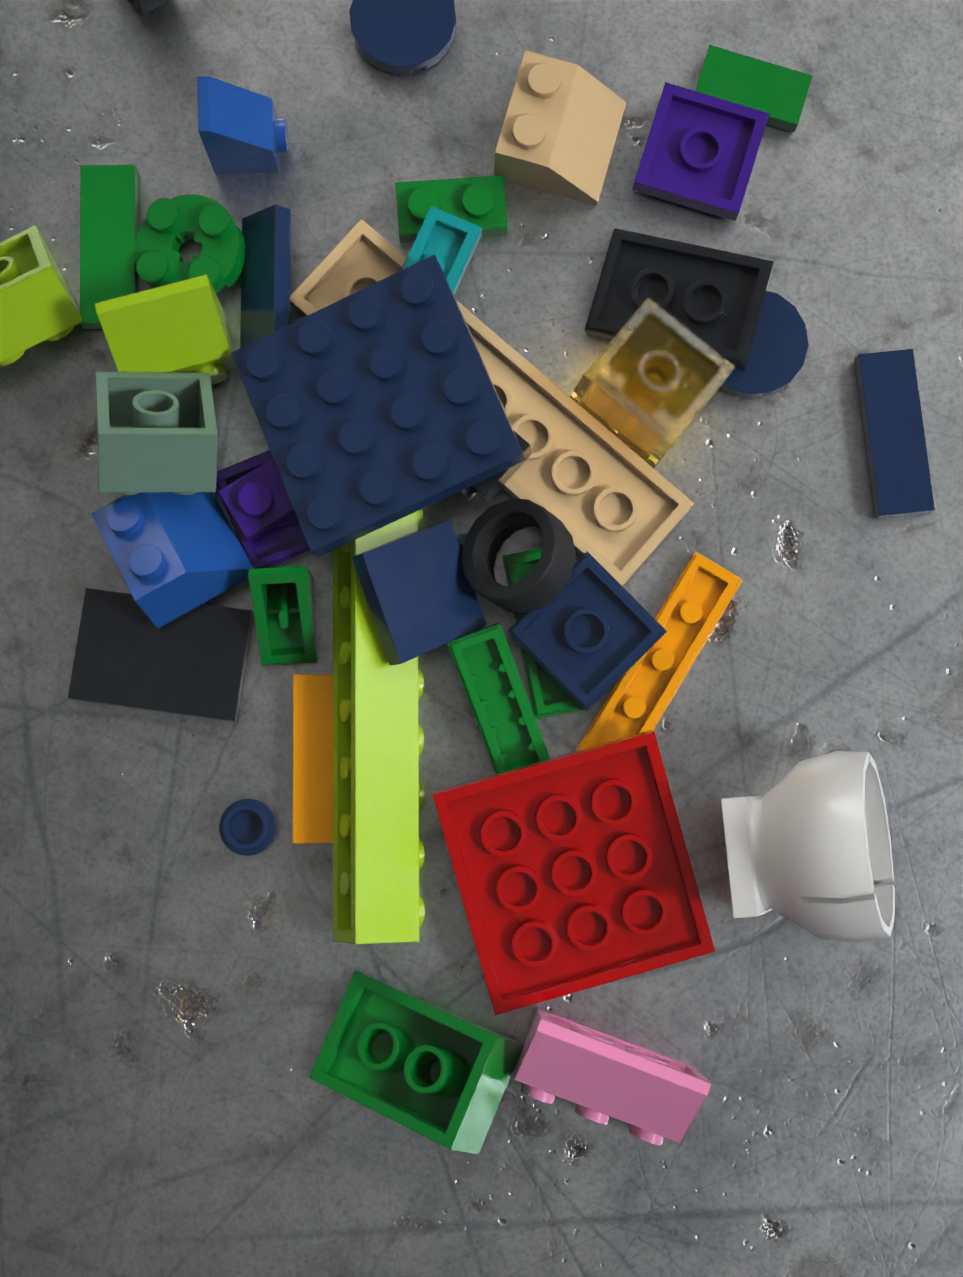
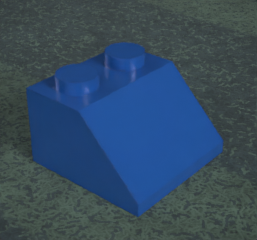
M174 492L123 495L91 513L135 602L157 628L164 626L248 579L249 569H254L213 492H197L192 495H179Z

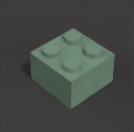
M95 372L99 493L135 495L138 493L174 492L179 495H192L197 492H216L218 430L210 373Z

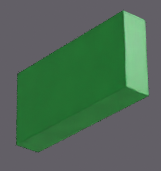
M709 45L695 91L769 113L767 125L795 132L812 75Z

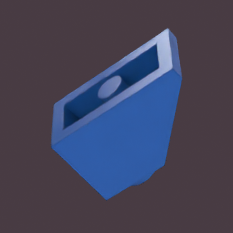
M209 76L197 77L198 132L214 173L279 172V153L288 152V127L286 119L277 118L272 98Z

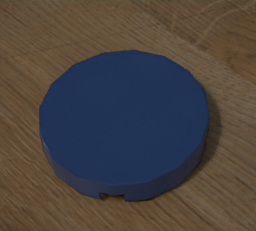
M353 0L349 10L352 37L362 57L377 69L396 75L412 74V70H419L423 67L426 70L437 64L451 48L456 32L454 0Z
M768 291L746 370L741 371L702 362L704 365L703 369L710 381L727 394L745 399H753L776 393L789 385L804 364L809 346L806 324L794 305L778 293Z

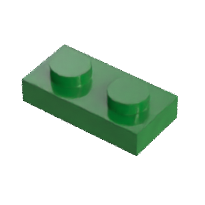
M504 175L395 183L400 242L415 241L431 206L482 227L481 237L507 235Z

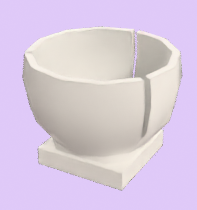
M835 751L799 761L765 795L721 799L734 918L757 917L776 910L783 917L823 940L864 943L891 936L895 916L894 885L874 887V885L894 882L891 838L885 799L877 766L869 752Z

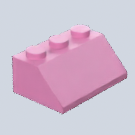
M536 1007L523 1043L524 1046L513 1070L514 1080L523 1083L520 1090L523 1094L549 1104H553L555 1096L577 1104L575 1113L600 1124L607 1125L609 1117L631 1124L629 1130L631 1135L659 1146L662 1145L664 1137L680 1143L711 1087V1083L696 1067Z

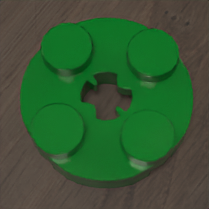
M187 194L176 196L172 199L160 198L149 206L146 213L147 218L142 222L136 236L135 262L138 275L152 289L207 274L215 293H218L225 285L230 288L237 281L245 262V239L233 216L223 205L206 196ZM194 239L202 247L200 255L196 257L194 254H191L193 260L191 262H183L179 249L186 241Z

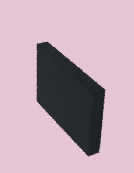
M614 228L584 330L586 335L590 337L745 371L773 275L774 261Z
M86 588L68 698L237 722L254 613L251 610L201 604L164 626L157 628L135 602L132 594Z

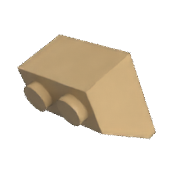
M525 50L495 150L494 176L504 175V180L597 206L627 102L578 64Z

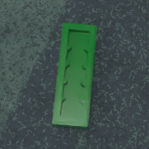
M497 622L447 643L495 773H502L550 759L501 624Z

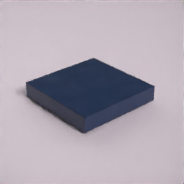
M450 519L435 523L352 556L390 666L407 662L486 626L476 593L464 576L461 560L462 552Z
M588 551L574 564L570 579L563 591L545 607L524 613L507 630L586 711L667 632Z

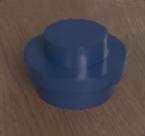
M242 799L232 803L222 814L219 823L220 836L225 846L232 852L244 856L256 855L266 850L273 842L277 829L276 819L271 809L264 803L254 799Z

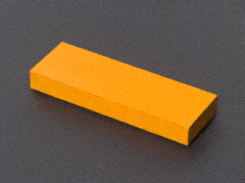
M294 674L293 844L333 843V674Z

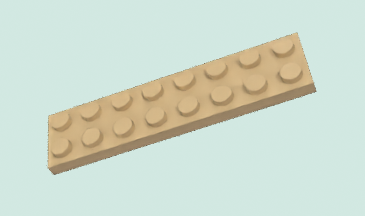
M360 219L290 296V305L303 317H306L401 271L407 257L364 220ZM457 301L513 430L531 446L529 458L502 488L514 499H529L544 507L561 520L573 537L575 551L580 556H583L588 551L624 586L695 503Z

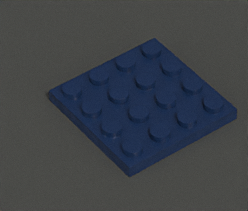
M435 254L231 353L310 551L317 557L526 461V457Z

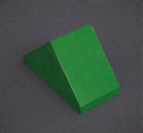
M307 566L249 569L248 579L261 664L317 662L314 577Z

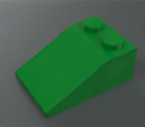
M355 971L309 1078L450 1150L479 1154L524 1045L476 1022Z

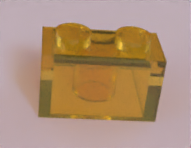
M648 297L582 375L570 397L651 467L655 468L736 367Z

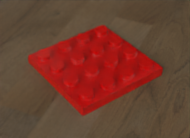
M645 731L432 792L495 1016L716 952L654 731Z

